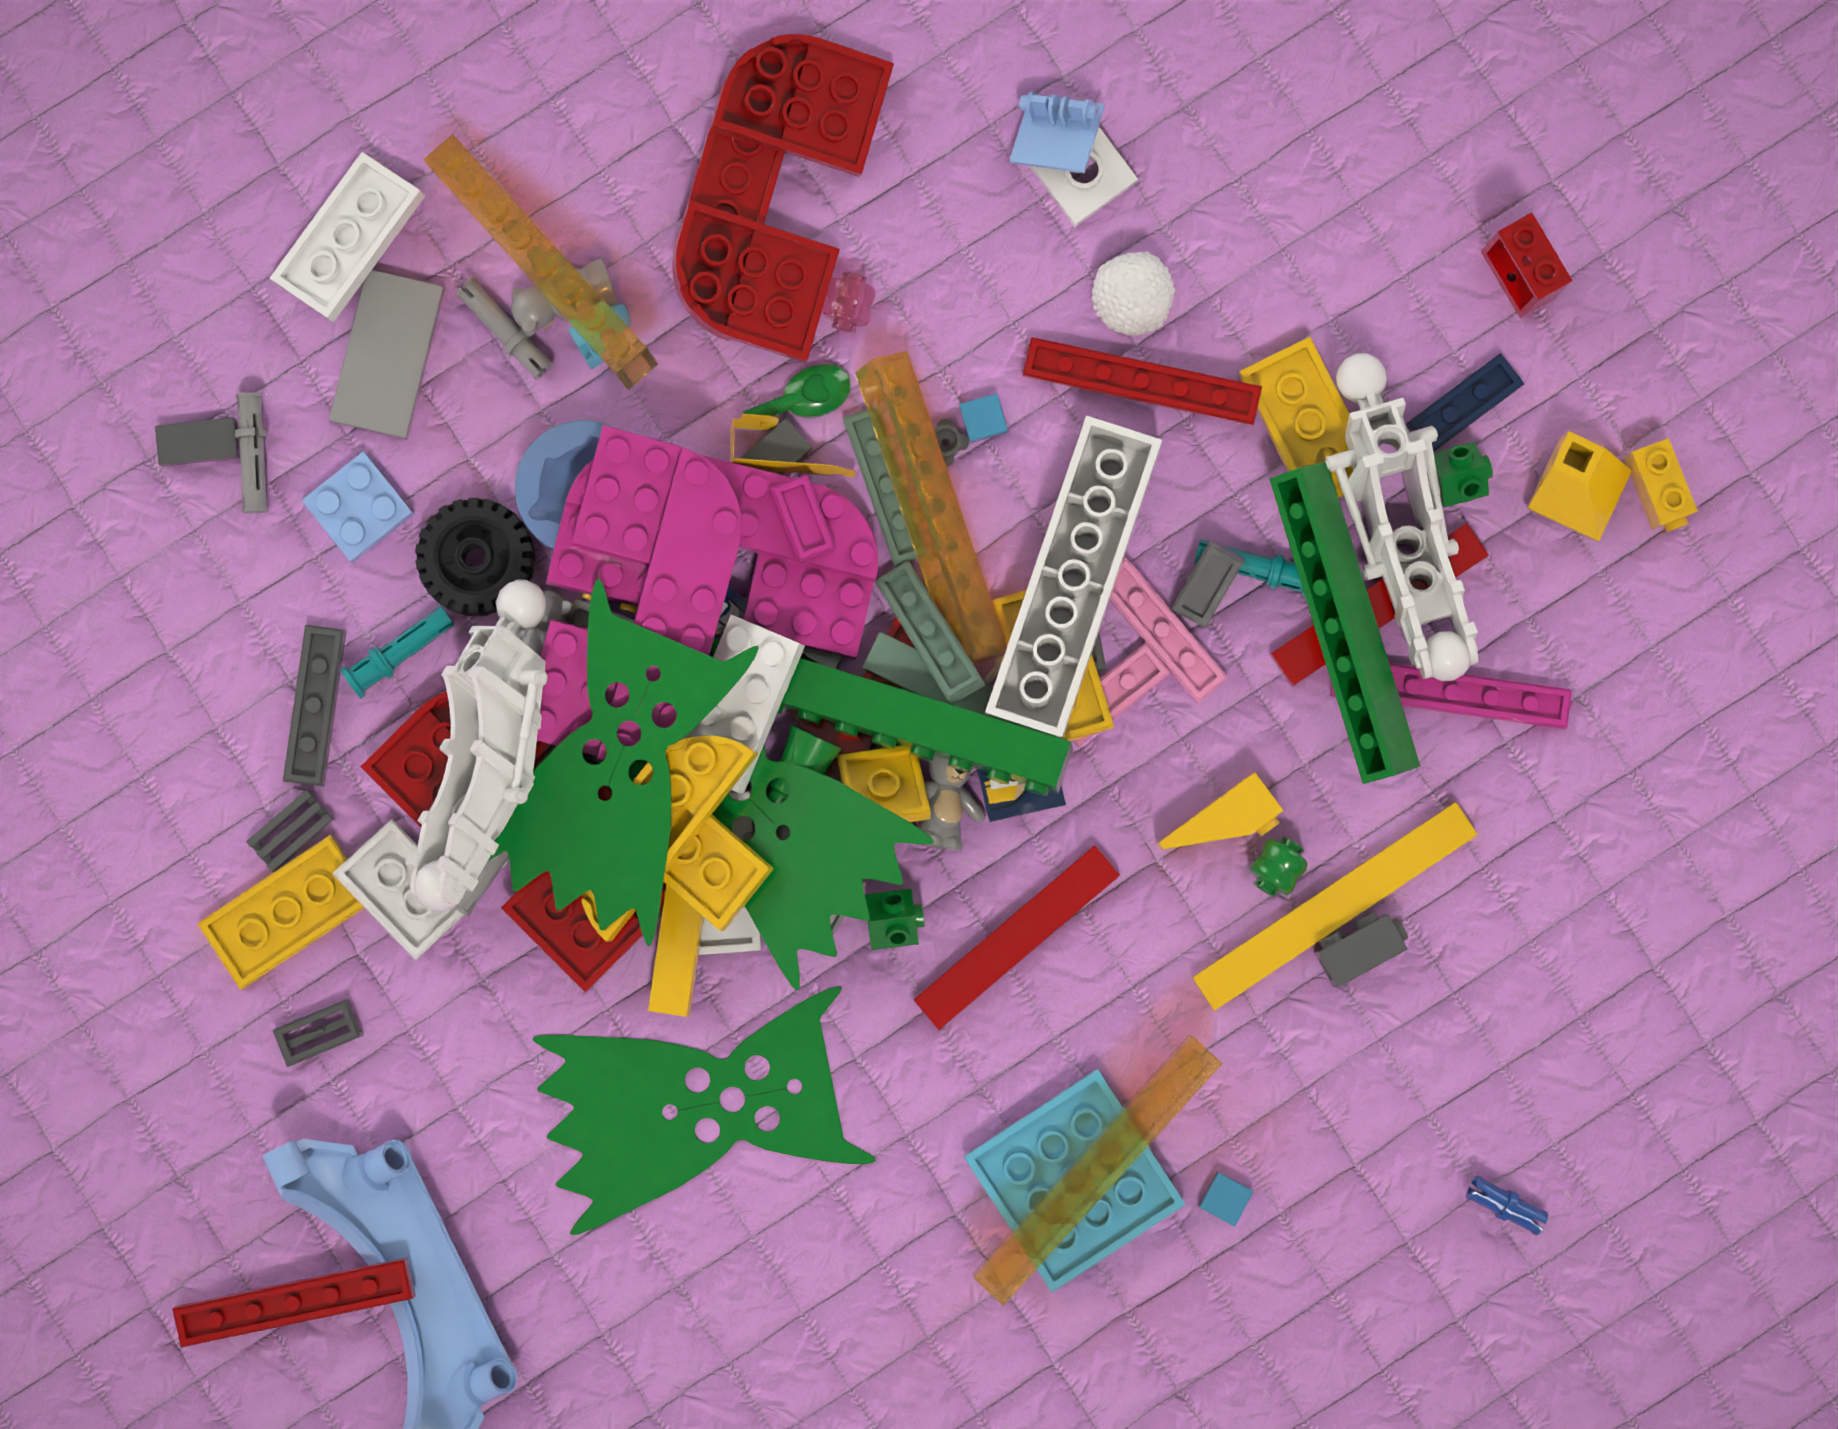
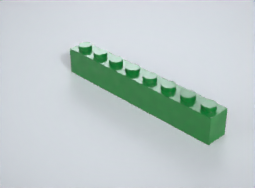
M1326 462L1300 467L1269 478L1362 783L1366 784L1392 777L1420 767L1421 765L1330 470L1327 469Z
M801 658L777 714H782L783 708L798 713L797 719L812 725L819 726L821 720L835 724V731L851 737H857L858 732L873 736V743L886 748L894 749L896 744L911 748V755L932 761L934 755L949 760L948 766L960 771L970 773L972 767L987 771L986 777L999 783L1009 784L1010 779L1025 783V790L1041 796H1047L1048 791L1059 793L1073 750L1071 741Z

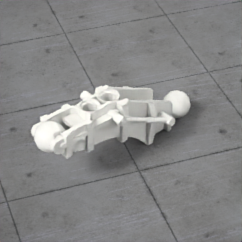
M1356 353L1346 358L1338 367L1336 381L1342 395L1346 399L1358 403L1360 410L1349 414L1345 432L1348 450L1327 456L1325 460L1326 466L1330 472H1336L1368 564L1362 566V575L1367 581L1382 576L1395 610L1394 617L1398 627H1401L1408 645V655L1412 665L1415 664L1416 669H1419L1423 679L1433 677L1440 681H1453L1464 675L1471 665L1478 663V647L1475 642L1478 631L1474 622L1469 623L1462 599L1465 589L1461 580L1456 581L1448 559L1449 556L1458 554L1459 546L1454 539L1448 540L1432 447V442L1437 441L1438 434L1433 426L1408 433L1403 419L1406 406L1404 398L1383 403L1380 395L1385 389L1387 382L1385 367L1378 358L1368 353ZM1390 444L1396 448L1397 452L1388 454L1380 450L1378 446ZM1352 466L1353 472L1348 479L1345 468ZM1402 471L1416 527L1410 525L1401 526L1393 533L1388 522L1379 478ZM1359 501L1362 502L1371 536L1370 542L1361 520V514L1357 505ZM1408 544L1416 552L1408 555L1403 554L1398 550L1397 546ZM1421 579L1428 584L1429 588L1426 590L1415 589L1410 581ZM1449 617L1454 632H1438L1426 641L1420 625Z
M515 580L506 584L499 591L496 607L497 615L500 619L496 626H472L468 632L472 637L455 666H446L441 674L446 684L449 700L451 736L450 739H444L439 749L448 756L443 781L430 811H423L417 820L422 824L416 854L411 853L405 862L407 866L413 869L410 880L412 894L422 906L434 912H444L455 908L462 900L466 891L473 892L478 883L477 879L491 855H494L499 846L494 840L503 831L516 806L526 802L528 794L534 785L533 780L535 776L533 775L537 734L538 729H541L542 715L540 714L543 686L547 683L548 677L545 672L546 661L520 640L517 635L520 630H527L537 626L544 618L547 605L545 594L540 587L527 580Z

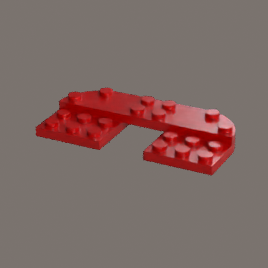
M787 34L772 37L770 40L749 49L735 63L727 75L717 99L676 238L672 258V273L678 296L687 312L705 330L726 341L731 339L803 363L808 361L840 249L765 225L764 222L785 153L857 177L862 175L894 63L818 37L803 34Z
M447 692L441 693L424 703L360 766L420 827H422V824L417 820L423 811H430L443 781L448 756L439 749L444 739H450L451 718ZM537 741L533 772L557 747L556 745ZM608 786L600 787L598 790L599 799L602 801L610 800L612 790ZM546 871L518 890L501 909L586 993L643 937L638 916L635 911L612 941L606 942L592 926L586 915L581 900L584 899L583 894L562 910H556L550 872ZM664 882L662 888L659 915L662 911L665 898L666 883Z

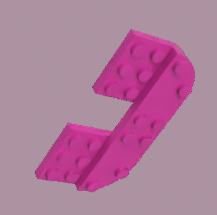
M603 425L571 542L649 563L634 624L709 655L741 540V512L732 486L723 473L710 460L691 449ZM550 619L540 656L546 661L545 672L548 679L542 690L540 707L542 720L541 729H538L537 741L558 746L572 732L590 722L593 713L587 691L588 628ZM650 666L646 670L648 680L654 682L660 678L661 672L658 667ZM615 682L607 687L605 698L612 707H622L629 700V690L623 683ZM659 703L652 710V720L658 727H670L676 720V710L669 703ZM625 721L617 729V738L624 746H634L641 739V729L635 722ZM596 739L586 742L582 750L583 753L597 756V759L602 760L606 758L607 754L605 745Z
M704 456L723 473L737 497L742 521L739 548L758 553L743 619L803 644L805 647L855 660L859 651L873 584L878 572L877 546L872 530L864 516L848 499L836 491L811 483L836 549L833 552L797 564L769 492L771 487L794 480L795 478ZM592 460L578 474L568 493L546 584L592 595L594 584L599 578L604 586L607 599L638 607L649 563L571 542L591 471Z

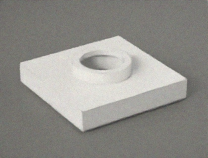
M1100 127L1098 128L1090 154L1091 160L1098 166V174L1093 181L1079 183L1072 178L1070 171L1029 166L1074 228L1138 182V178Z

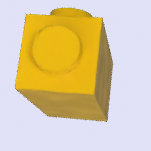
M1669 438L1632 451L1623 457L1626 466L1632 470L1630 476L1651 529L1655 530L1664 526L1666 533L1688 525L1687 517L1698 512Z

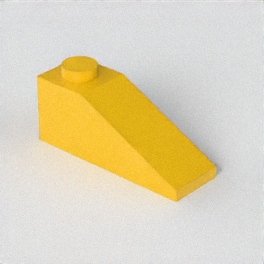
M1254 772L1160 840L1156 845L1160 850L1248 836L1255 831L1261 837L1280 823L1276 816L1283 812V809Z

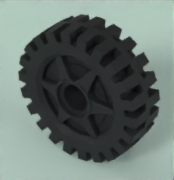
M479 498L452 501L453 504L449 506L444 505L438 509L439 512L435 516L431 515L426 521L428 523L426 527L421 529L419 534L420 540L416 544L415 549L417 554V560H415L416 569L419 572V578L423 586L440 605L465 616H489L497 612L496 600L499 591L506 584L515 580L530 581L532 579L535 563L534 544L523 522L505 506L492 500ZM473 548H483L485 551V560L478 567H469L466 563L467 553Z

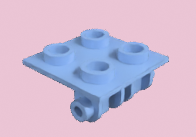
M1032 91L1028 95L1023 94L1020 98L1019 107L1020 110L1025 112L1009 162L1085 174L1105 104L1094 103L1091 99H1086L1085 101L1071 100L1069 96L1059 98L1058 95L1054 94L1051 97L1041 96Z

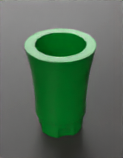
M791 725L780 762L795 764L824 775L842 748ZM782 778L771 780L769 786L773 788L770 789L767 795L768 799L773 803L784 802L790 792L787 781Z

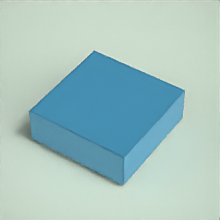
M997 393L959 404L970 443L1008 433Z
M1217 1171L1198 1207L1235 1227L1254 1191Z

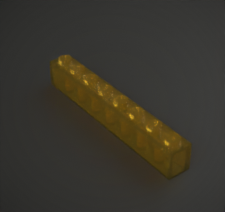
M453 134L423 159L444 187L627 390H630L658 365L642 341Z
M908 351L874 358L856 371L855 374L929 595L971 662L977 664L990 660L1005 652L1007 646Z
M1188 1034L972 1273L973 1278L1004 1306L1223 1063L1195 1037Z

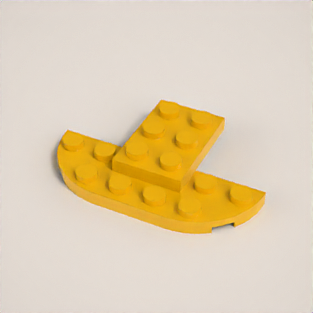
M707 735L684 738L668 746L665 753L671 780V831L663 882L719 931H725L774 869L712 815L759 753L742 742L726 737ZM649 762L633 780V783L645 785L651 780L653 769ZM593 891L585 892L583 894L584 899H581L592 926L606 942L612 941L636 911V909L627 911L605 930H600Z

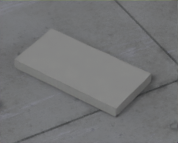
M371 270L363 282L329 417L330 422L408 440L445 292L443 286Z

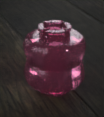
M843 272L842 278H833L828 283V299L823 306L822 312L825 318L833 321V324H831L832 328L845 332H856V327L866 326L871 320V305L874 302L876 290L873 286L865 283L867 277L857 273Z

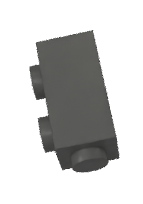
M1373 911L1356 920L1354 923L1357 929L1343 936L1341 930H1338L1319 941L1322 948L1315 951L1314 954L1332 987L1338 988L1408 950L1404 943V940L1408 939V935L1397 917L1393 920L1389 914H1383L1378 917L1376 912Z

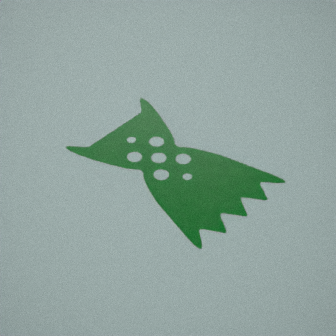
M598 578L592 589L587 638V691L593 713L590 722L579 727L566 737L533 772L535 776L533 780L534 785L528 794L526 802L516 806L503 831L494 840L499 844L496 852L488 859L489 861L503 852L508 853L513 891L517 892L540 874L548 871L552 880L557 911L562 910L582 894L591 890L595 898L600 930H605L627 911L636 909L642 935L647 946H650L654 939L659 916L671 831V780L665 755L666 749L688 735L730 692L754 661L759 647L753 646L726 661H721L613 615L602 581ZM650 666L658 667L661 672L660 678L657 681L652 682L646 677V670ZM615 682L626 685L630 694L628 702L619 708L609 705L605 698L607 687ZM662 702L671 704L676 710V720L673 725L667 728L658 727L652 720V710L657 704ZM625 721H633L641 729V739L634 746H624L617 738V729ZM593 739L600 740L605 745L607 751L604 761L597 765L586 762L582 754L585 743ZM636 760H646L652 766L653 776L645 785H637L629 778V767ZM602 786H609L612 790V797L608 801H602L598 797V790Z
M716 638L713 639L711 647L712 657L719 644ZM764 743L749 780L752 784V792L749 798L739 802L732 799L728 793L712 815L730 831H732L734 821L741 816H747L755 823L754 835L749 840L743 842L774 869L745 904V908L780 970L795 990H799L800 973L797 951L805 949L836 957L837 951L831 929L830 916L841 915L869 921L870 916L863 889V880L873 879L902 885L903 879L894 845L896 843L924 845L933 844L934 841L927 833L835 779L795 764L770 761L766 757ZM640 759L633 765H630L628 773L632 782L648 763L646 760ZM776 778H782L787 781L790 788L788 798L782 803H773L766 794L767 785ZM780 825H786L790 829V836L786 840H780L776 836V830Z
M833 987L826 989L795 1005L743 1040L726 1059H718L709 1053L687 1046L650 1039L575 1035L535 1036L532 1039L535 1043L565 1059L562 1067L537 1088L538 1092L573 1105L574 1108L547 1135V1139L573 1148L583 1155L556 1182V1186L586 1196L593 1202L575 1223L570 1234L578 1235L599 1227L679 1188L713 1165L739 1140H745L765 1150L843 1164H868L875 1162L876 1159L872 1155L850 1144L843 1137L820 1022L821 1016L833 1003L842 988ZM754 1055L764 1057L770 1065L768 1075L762 1080H752L745 1073V1063ZM693 1068L704 1069L710 1077L708 1088L701 1093L690 1091L685 1084L686 1074ZM792 1079H797L802 1083V1090L798 1094H791L788 1089H785L788 1082ZM728 1087L739 1088L745 1096L743 1107L736 1112L726 1111L720 1104V1095ZM668 1104L674 1105L679 1110L677 1111V1116L672 1120L665 1119L662 1114L663 1108ZM764 1106L775 1108L780 1116L778 1126L772 1131L760 1130L755 1123L756 1112ZM704 1118L715 1120L720 1127L719 1137L712 1143L700 1142L695 1135L697 1123Z

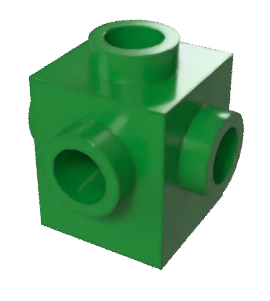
M1474 442L1434 452L1441 503L1444 508L1489 495L1488 479L1493 478L1492 465L1487 455L1482 456Z
M912 888L865 894L870 920L867 922L871 950L919 944L917 928L925 927L922 903L914 904Z

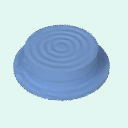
M577 420L559 424L541 434L525 451L516 473V504L523 522L544 546L554 550L570 488L578 474L594 459L602 426L611 425L589 420Z

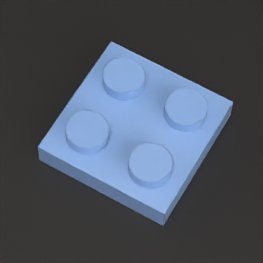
M364 451L301 500L352 563L414 515Z

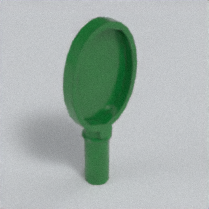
M814 365L801 370L792 377L785 387L783 396L774 397L773 400L745 410L743 413L775 416L777 414L782 415V412L789 410L798 417H821L837 410L846 401L850 393V379L843 369L835 365Z

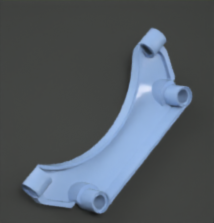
M301 1139L299 1141L292 1140L262 1155L261 1157L281 1198L320 1218L335 1229L354 1247L368 1265L405 1257L408 1258L416 1297L390 1304L402 1336L407 1366V1405L403 1429H479L484 1420L480 1407L515 1389L517 1384L516 1369L506 1354L412 1160L407 1146L399 1140H389L358 1156L353 1145Z

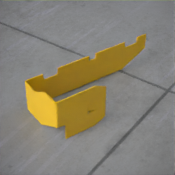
M742 414L741 419H733L730 428V462L767 472H799V474L825 476L840 474L844 475V477H854L856 471L834 465L734 458V428L773 430L777 426L779 418L768 415Z

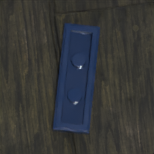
M1500 353L1405 425L1410 432L1433 426L1438 434L1437 441L1432 442L1433 452H1435L1522 387L1524 382Z

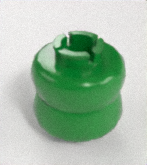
M1282 837L1281 842L1274 839L1267 840L1262 847L1260 856L1250 865V873L1257 878L1253 884L1272 897H1275L1277 892L1284 895L1291 894L1296 886L1297 879L1305 873L1308 867L1306 859L1301 856L1304 849L1286 837Z

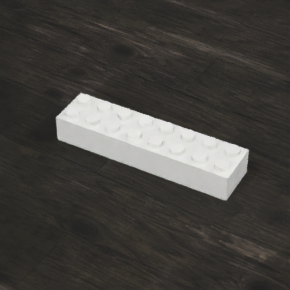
M1086 415L985 715L1063 739L1160 452L1161 439Z

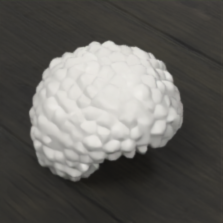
M1148 251L1126 253L1101 265L1096 279L1093 281V296L1091 298L1092 302H1094L1093 308L1097 310L1096 316L1101 317L1102 322L1109 329L1127 336L1143 335L1162 327L1163 321L1167 320L1176 291L1171 275L1168 272V267L1164 266L1159 257L1150 254Z

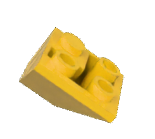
M1568 431L1559 438L1526 509L1599 542L1632 470L1606 448Z

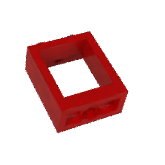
M1532 212L1499 230L1481 251L1520 319L1554 300L1573 281ZM1508 274H1513L1515 276L1514 282H1509L1507 280Z

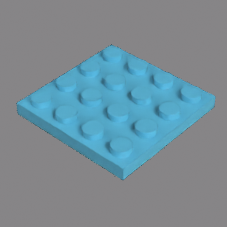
M1098 1069L964 1155L965 1160L1051 1293L1186 1205Z

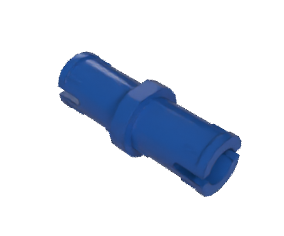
M1480 1176L1474 1177L1471 1184L1482 1191L1478 1192L1468 1187L1466 1199L1472 1200L1495 1212V1216L1503 1221L1510 1220L1529 1230L1534 1235L1541 1233L1543 1227L1532 1220L1536 1219L1546 1224L1548 1212L1542 1211L1519 1198L1518 1194L1511 1190L1501 1189Z

